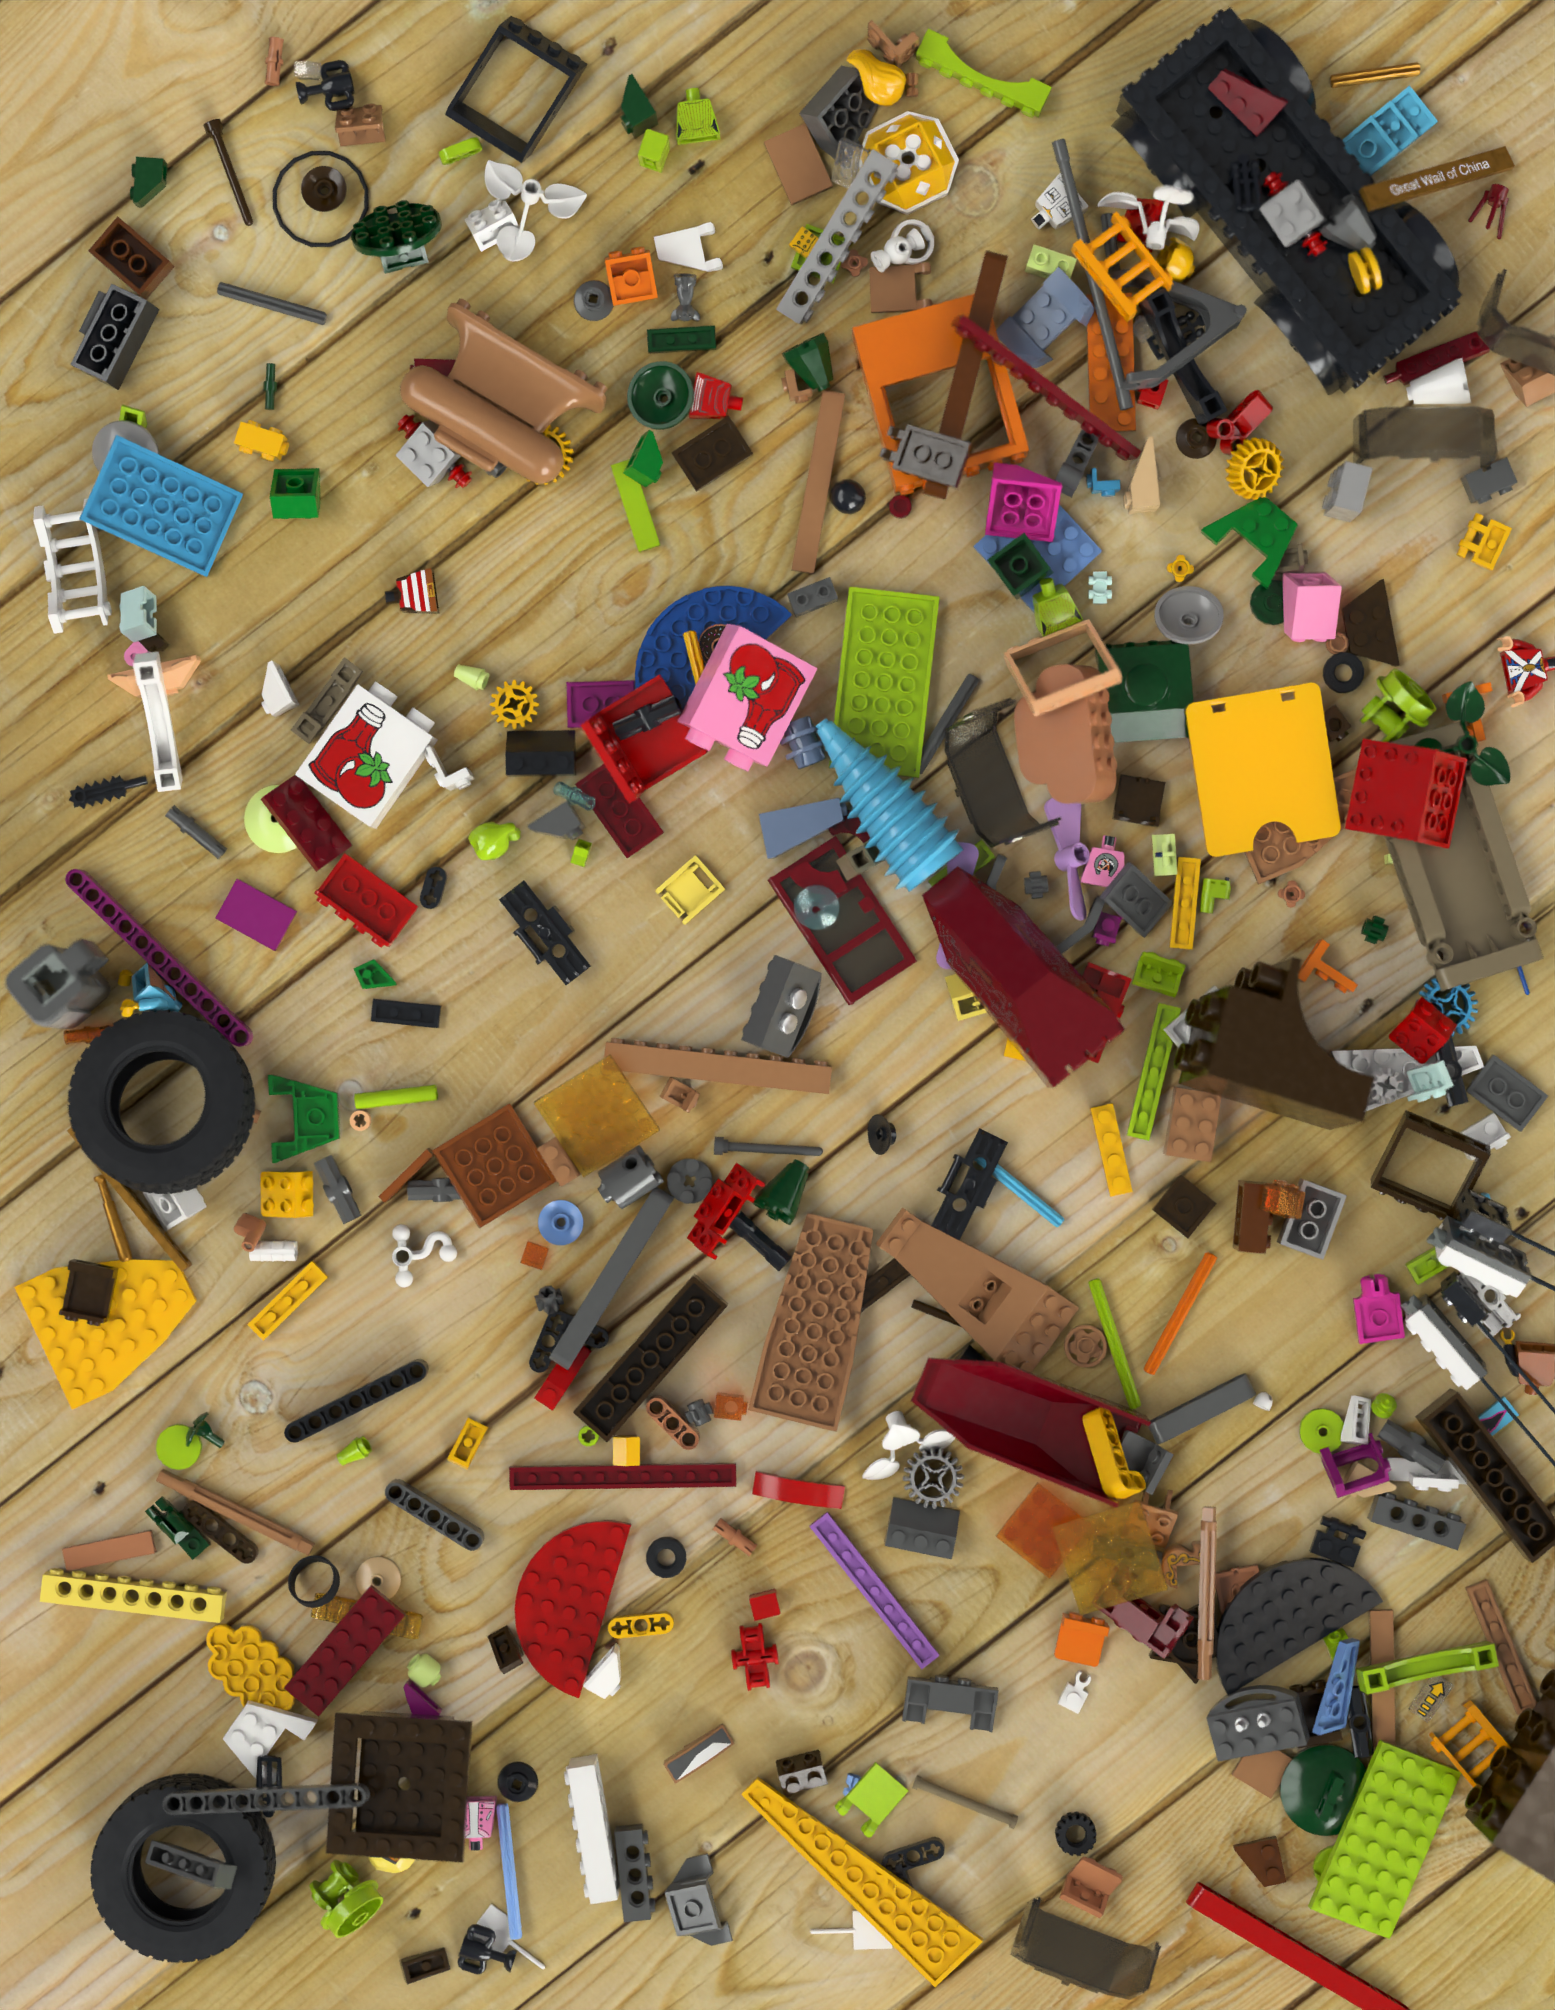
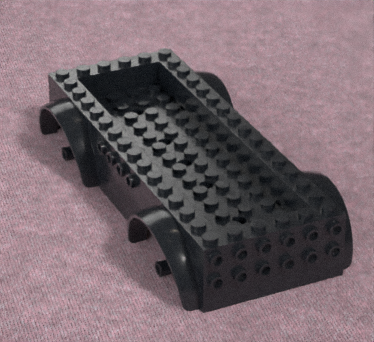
M1231 7L1225 11L1221 9L1211 18L1213 21L1207 26L1205 24L1199 26L1194 31L1195 35L1190 40H1187V38L1183 39L1175 47L1177 50L1171 55L1166 53L1158 60L1159 64L1153 70L1149 67L1139 76L1141 79L1135 84L1131 82L1122 89L1116 110L1120 117L1114 121L1111 127L1117 130L1145 161L1148 170H1152L1151 173L1154 176L1156 175L1163 186L1175 187L1193 194V199L1190 203L1177 204L1183 216L1191 217L1198 212L1263 293L1255 300L1254 304L1287 337L1291 347L1294 346V350L1297 353L1299 352L1324 387L1327 395H1331L1339 389L1345 394L1352 387L1357 389L1370 377L1369 373L1374 375L1388 362V358L1393 360L1406 348L1405 344L1408 346L1413 344L1424 333V329L1427 332L1442 319L1441 315L1446 317L1460 304L1458 300L1462 296V293L1458 290V268L1448 245L1437 229L1420 211L1409 203L1403 201L1368 211L1359 190L1375 182L1369 173H1364L1359 167L1358 159L1353 154L1349 155L1345 150L1346 146L1342 139L1333 135L1330 131L1329 123L1324 118L1320 119L1316 114V100L1313 87L1297 56L1286 42L1268 26L1253 19L1241 20ZM1224 69L1248 80L1260 89L1264 88L1270 91V94L1278 98H1284L1289 101L1258 136L1208 89L1209 85ZM1213 107L1219 108L1223 114L1220 118H1212L1209 112L1210 109ZM1241 154L1249 155L1250 163L1251 160L1259 161V166L1263 170L1260 172L1262 205L1275 197L1268 195L1271 191L1269 187H1263L1266 183L1264 179L1273 172L1277 174L1283 173L1280 179L1282 182L1288 181L1287 187L1297 180L1302 181L1325 216L1334 206L1344 205L1341 201L1343 198L1355 193L1360 198L1377 233L1375 238L1376 244L1370 250L1380 270L1382 278L1381 288L1374 290L1370 285V292L1366 293L1365 296L1357 297L1354 294L1356 284L1349 267L1348 255L1356 251L1321 235L1320 239L1322 242L1328 241L1325 245L1326 250L1316 257L1313 254L1308 256L1309 247H1302L1303 241L1306 239L1305 237L1290 247H1285L1260 208L1257 207V209L1251 211L1237 210L1233 180H1231V162H1238V157ZM1251 172L1248 173V179H1253ZM1240 173L1239 180L1243 179V173ZM1253 183L1249 184L1251 204L1257 203ZM1240 185L1241 205L1246 204L1244 185ZM1319 225L1317 228L1312 230V232H1319L1318 228L1321 226Z

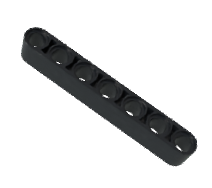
M422 1359L413 1360L293 1420L285 1428V1438L293 1443L300 1442L421 1381L428 1374V1364ZM413 1365L422 1367L423 1374L421 1376L413 1374ZM393 1375L401 1376L403 1380L401 1386H396L392 1383ZM373 1385H378L382 1388L381 1396H375L372 1393ZM353 1395L361 1397V1406L353 1405L351 1401ZM334 1405L339 1406L342 1410V1415H333L331 1407ZM314 1415L319 1416L322 1421L321 1426H314L311 1422V1417ZM298 1426L301 1429V1436H294L291 1433V1427Z

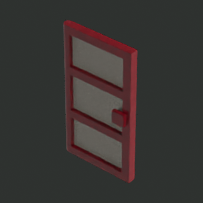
M834 836L781 872L770 877L767 881L847 1004L853 1005L855 1001L917 962V960L862 875L859 874L848 881L846 880L836 861L847 854L838 838ZM805 861L821 872L838 870L848 890L836 895L814 894L798 886L791 879L787 871Z

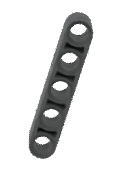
M1246 1373L1150 1420L1151 1424L1148 1428L1156 1443L1161 1444L1249 1400L1256 1395V1392Z
M395 1479L386 1487L385 1496L391 1503L467 1550L475 1551L482 1545L484 1533L480 1528L405 1481ZM399 1486L402 1494L400 1496L393 1495L391 1487ZM418 1498L421 1502V1507H412L410 1499ZM437 1510L440 1513V1519L433 1520L430 1518L429 1511ZM456 1522L459 1524L460 1530L452 1532L448 1524ZM469 1534H476L479 1542L472 1544L468 1541L467 1536Z

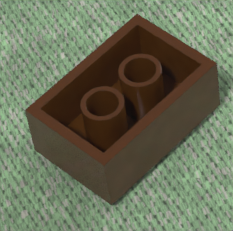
M118 216L88 250L100 263L145 300L148 299L175 267L165 256Z
M1238 1181L1233 1248L1235 1250L1266 1254V1249H1270L1271 1235H1268V1226H1272L1273 1212H1270V1203H1274L1275 1189H1272V1185L1266 1182Z

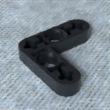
M559 1310L547 1316L529 1360L530 1368L533 1371L541 1373L547 1370L552 1360L549 1359L550 1356L548 1354H545L543 1362L546 1365H541L540 1368H537L534 1358L538 1359L542 1352L537 1351L539 1347L543 1351L552 1353L562 1334H564L574 1318V1315ZM557 1314L561 1315L560 1319L563 1321V1324L559 1323L555 1331H560L559 1335L553 1331L546 1330L547 1326L550 1329L552 1328L554 1321L551 1320V1317H556ZM596 1325L591 1333L598 1334L602 1332V1337L605 1338V1341H600L599 1344L595 1343V1338L589 1335L585 1344L594 1348H603L609 1341L608 1331ZM545 1335H551L555 1339V1344L552 1347L548 1348L543 1345L542 1338Z
M931 1837L889 1851L883 1857L882 1866L897 1877L905 1880L913 1888L907 1870L942 1858L945 1844L940 1838ZM931 1844H935L936 1847L940 1846L938 1853H935L933 1850L926 1853L927 1857L924 1858V1852L921 1847H924V1851L931 1849ZM915 1850L919 1853L920 1858L917 1861H911L908 1859L907 1853ZM900 1854H903V1860L898 1861L894 1868L892 1865H887L889 1858L897 1861L901 1858Z

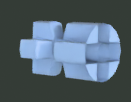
M848 1773L846 1783L849 1787L844 1788V1796L861 1779L860 1776Z

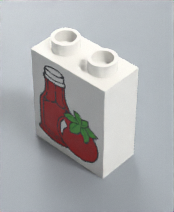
M376 681L369 691L357 684L295 774L369 827L377 829L426 758L424 755L427 753L426 747L428 745L433 747L438 741L428 733L435 722L413 707L407 716L404 717L391 707L397 696Z

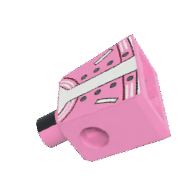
M497 1796L468 1797L465 1838H469V1850H482L483 1838L491 1837Z

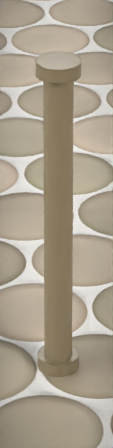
M918 1775L914 1780L912 1788L915 1790L919 1788L1006 1823L1012 1829L1016 1826L1017 1815L1011 1816L926 1782Z

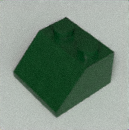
M630 74L621 104L622 116L620 118L627 134L632 133L634 138H637L644 134L647 129L657 126L658 120L656 111L633 74Z

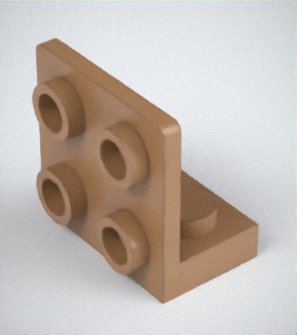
M872 20L868 22L869 38L867 40L874 49L879 48L884 53L883 58L887 63L900 68L917 53L919 37L914 32L909 35L904 34L896 42L897 46H895Z

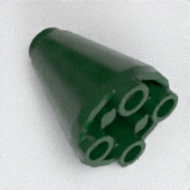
M794 1159L792 1163H789L757 1193L752 1204L760 1209H766L768 1211L766 1215L775 1221L780 1219L787 1225H791L796 1217L808 1178L807 1172L809 1167L801 1161Z

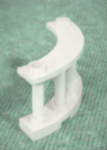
M88 498L84 499L83 509ZM44 506L34 507L33 521L40 547H45L47 560L44 561L46 580L51 582L52 592L48 593V617L53 632H63V623L69 619L100 615L103 626L108 625V616L112 615V610L107 598L106 578L97 528L86 523L89 535L57 540L52 538L50 527L54 524L79 521L82 511L50 516V514H46ZM91 544L94 561L64 566L57 563L56 552L59 549ZM96 570V586L71 590L61 589L60 578L63 575ZM98 595V606L67 611L63 609V602H66L67 599Z

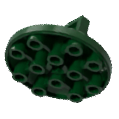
M402 200L393 206H378L374 208L373 213L353 225L351 239L354 248L364 255L380 257L384 273L386 274L402 270V268L429 263L424 245L438 235L442 222L438 211L432 205L409 203L407 200ZM396 208L397 213L388 214L387 210Z
M1319 1744L1301 1750L1292 1757L1281 1778L1280 1798L1287 1815L1298 1827L1311 1834L1320 1836L1338 1835L1354 1802L1366 1768L1358 1757H1354L1352 1752L1337 1745Z

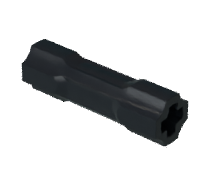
M742 1211L730 1224L729 1227L765 1257L766 1261L777 1271H780L792 1258L783 1248L763 1233Z

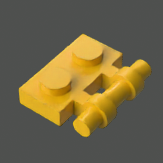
M1475 513L1473 520H1470L1467 525L1468 530L1464 539H1461L1458 544L1459 550L1456 555L1465 558L1467 552L1471 551L1474 553L1471 562L1492 571L1512 528L1493 519L1489 520L1486 527L1481 524L1484 516ZM1477 532L1483 534L1478 545L1472 543Z

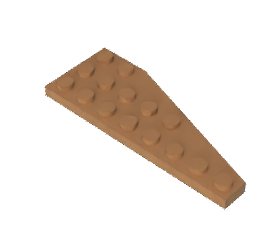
M1356 769L1334 778L1341 830L1345 828ZM1274 821L1266 823L1257 831L1253 840V851L1244 853L1257 883L1261 884L1301 867L1333 837L1297 843L1293 832L1288 826Z

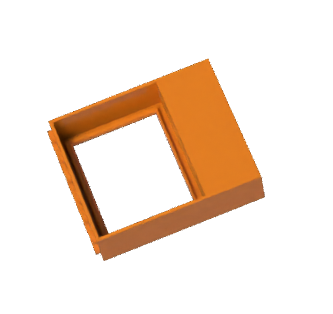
M974 294L852 327V339L882 448L897 452L900 441L894 440L891 436L887 435L889 427H895L885 387L956 368L963 337L955 332L956 329L951 326V323L955 317L961 315L969 317ZM992 317L988 334L999 341ZM983 352L982 360H987L1009 443L969 454L962 474H966L967 477L980 474V470L987 468L989 471H993L994 463L1005 464L1010 462L1012 465L1022 463L1029 452L1007 368L1004 365L1000 366L993 362L992 356L987 352ZM886 461L895 494L900 493L901 496L913 493L914 489L922 487L924 490L926 479L896 471L892 468L893 463Z

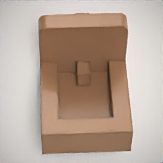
M794 369L786 370L785 377L781 378L784 392L788 391L790 402L795 401L796 404L809 401V398L812 397V389L798 391Z
M670 1077L660 1097L690 1113L691 1109L697 1105L700 1093Z

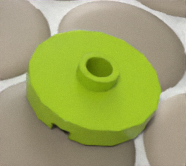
M1313 1409L1305 1414L1300 1422V1439L1305 1447L1314 1453L1320 1454V1450L1327 1447L1330 1452H1333L1342 1443L1341 1433L1344 1423L1340 1416L1330 1409ZM1321 1428H1326L1325 1435H1319Z

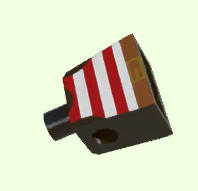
M431 568L397 578V589L385 591L386 604L399 603L400 610L403 613L440 614L435 576Z

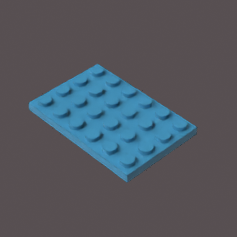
M115 435L79 519L207 577L243 493Z

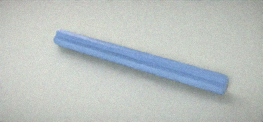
M501 1803L496 1806L509 1933L510 1938L516 1940L522 1938L511 1824L509 1806L507 1803Z

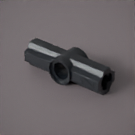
M674 694L655 704H647L635 710L633 714L621 718L612 724L617 737L621 741L641 731H649L661 725V722L677 716L683 711L678 698Z
M1450 1036L1449 1040L1435 1053L1437 1062L1443 1060L1445 1066L1451 1065L1455 1069V1074L1451 1077L1454 1086L1445 1090L1448 1107L1468 1102L1462 1078V1068L1458 1063L1453 1039Z
M1354 1685L1352 1686L1347 1717L1355 1758L1370 1757L1373 1755L1374 1749L1365 1693L1360 1691L1359 1686ZM1356 1717H1364V1723L1361 1726H1354L1353 1722Z

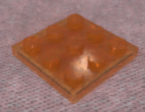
M1037 1482L996 1534V1537L1050 1579L1092 1525Z

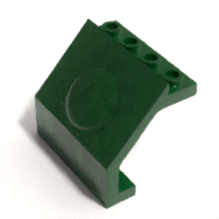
M1150 640L1144 643L1126 642L1116 645L1104 644L1122 676L1120 683L1106 688L1109 693L1108 710L1112 717L1110 727L1114 743L1189 738L1185 709L1190 703L1194 702L1189 644H1182L1172 640ZM1095 648L1098 671L1101 674L1109 672Z

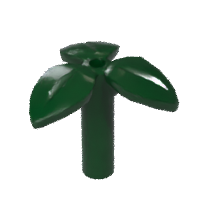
M208 1412L201 1414L193 1421L194 1427H190L186 1435L187 1447H189L194 1435L204 1437L218 1448L224 1445L225 1441L214 1434L210 1425L204 1420L208 1416Z

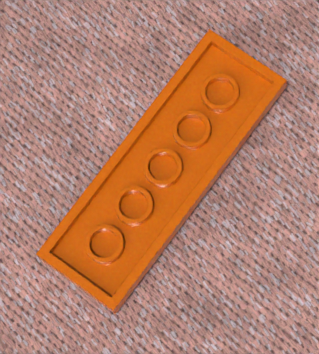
M1132 292L1124 293V295L1132 297ZM1086 294V297L1094 307V313L1087 324L1089 411L1116 432L1136 431L1135 390H1129L1133 408L1120 411L1092 294ZM1104 294L1123 373L1126 377V374L1134 372L1133 318L1126 322Z

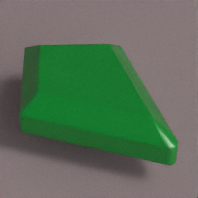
M375 959L353 968L362 989L397 985L394 979Z

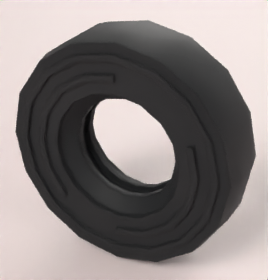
M1340 652L1331 656L1323 667L1325 684L1337 693L1354 691L1360 686L1364 678L1362 662L1357 656L1346 652ZM1346 664L1351 668L1352 676L1348 681L1344 682L1336 678L1335 669L1338 665Z
M661 1537L655 1540L649 1546L646 1554V1562L650 1571L662 1578H672L678 1575L684 1569L687 1561L684 1546L677 1539L671 1537ZM669 1549L674 1552L675 1561L672 1565L664 1566L659 1563L658 1553L661 1550Z

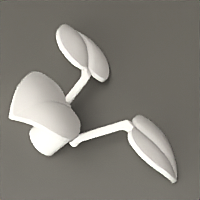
M488 160L486 164L484 178L489 193L497 199L505 200L509 198L511 193L517 195L521 192V199L525 203L519 229L515 226H506L497 235V246L506 260L520 261L532 253L535 246V237L533 233L523 231L529 205L537 203L539 197L543 203L548 204V210L553 216L562 219L570 218L577 213L586 199L587 194L565 184H552L545 189L544 193L541 190L540 183L534 179H528L522 184V175L516 168Z
M1171 186L1156 188L1153 196L1155 199L1163 200L1164 205L1160 222H1152L1149 227L1147 226L1142 203L1137 201V197L1134 195L1113 192L1107 194L1098 202L1097 207L1139 209L1144 228L1143 234L1147 235L1146 247L1150 249L1160 250L1164 248L1167 231L1185 235L1195 241L1199 233V223L1193 218L1179 216L1174 219H1165L1169 202L1188 204L1192 201L1193 194L1186 190Z
M901 1411L892 1412L886 1416L889 1431L882 1441L883 1448L890 1450L891 1455L889 1459L880 1458L873 1462L865 1470L862 1478L880 1480L895 1474L900 1467L899 1462L894 1461L895 1449L906 1446V1444L917 1441L921 1444L919 1446L920 1452H922L921 1449H925L926 1453H930L931 1447H934L935 1452H938L940 1447L944 1449L949 1446L955 1437L945 1429H939L928 1433L924 1439H920L918 1430L906 1423Z

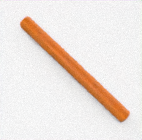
M1209 1252L1205 1253L1144 1366L1145 1372L1154 1375L1217 1260L1215 1255Z

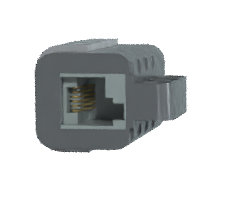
M80 939L68 948L49 944L43 945L11 970L5 980L6 987L37 1025L55 1029H73L91 1016V1011L110 995V985L98 971L109 959L97 944L90 940Z

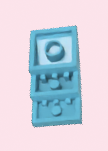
M1409 85L1392 101L1390 100L1374 115L1367 118L1342 141L1349 155L1353 154L1358 159L1359 167L1362 171L1372 176L1433 127L1438 120Z

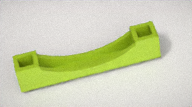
M929 28L927 29L916 53V60H918L921 66L928 69L933 67L939 70V74L946 78L954 77L960 80L959 83L967 88H972L973 86L988 98L994 96L1000 99V102L1007 107L1012 108L1015 106L1021 109V113L1031 118L1033 116L1039 118L1050 95L1051 86L1032 77L1029 82H1005L985 76L966 65L955 55L948 45V37Z
M1482 1641L1355 1669L1360 1691L1365 1694H1371L1426 1678L1467 1671H1479L1498 1667L1499 1664L1494 1643Z

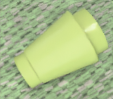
M458 664L454 671V677L475 690H484L489 680V673L485 672V669Z

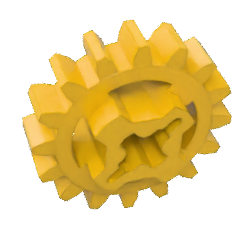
M516 680L512 681V685L505 681V688L502 689L497 686L498 695H491L495 702H491L490 706L496 709L491 714L499 716L496 720L498 723L505 721V728H508L510 724H512L514 730L517 729V724L525 728V721L533 723L531 715H538L534 710V707L540 706L539 703L534 702L538 695H531L533 688L530 686L525 689L526 683L524 681L521 682L520 686L517 685ZM513 690H520L526 695L520 697L515 695ZM506 694V700L504 704L500 705L502 696ZM515 699L517 702H520V704L517 705V710H514L513 708H508L510 705H512L511 700ZM530 704L529 710L527 714L524 716V708L526 705ZM511 713L515 716L516 720L508 719L503 714Z

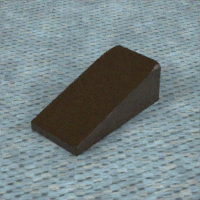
M444 1947L399 1960L407 1985L451 1970Z

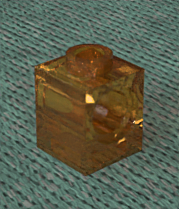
M717 1392L714 1418L741 1421L742 1415L747 1413L748 1402L743 1401L744 1395ZM733 1401L737 1404L738 1409L735 1412H728L725 1409V1404Z

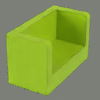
M650 129L645 131L638 152L640 166L662 173L670 150L668 135Z

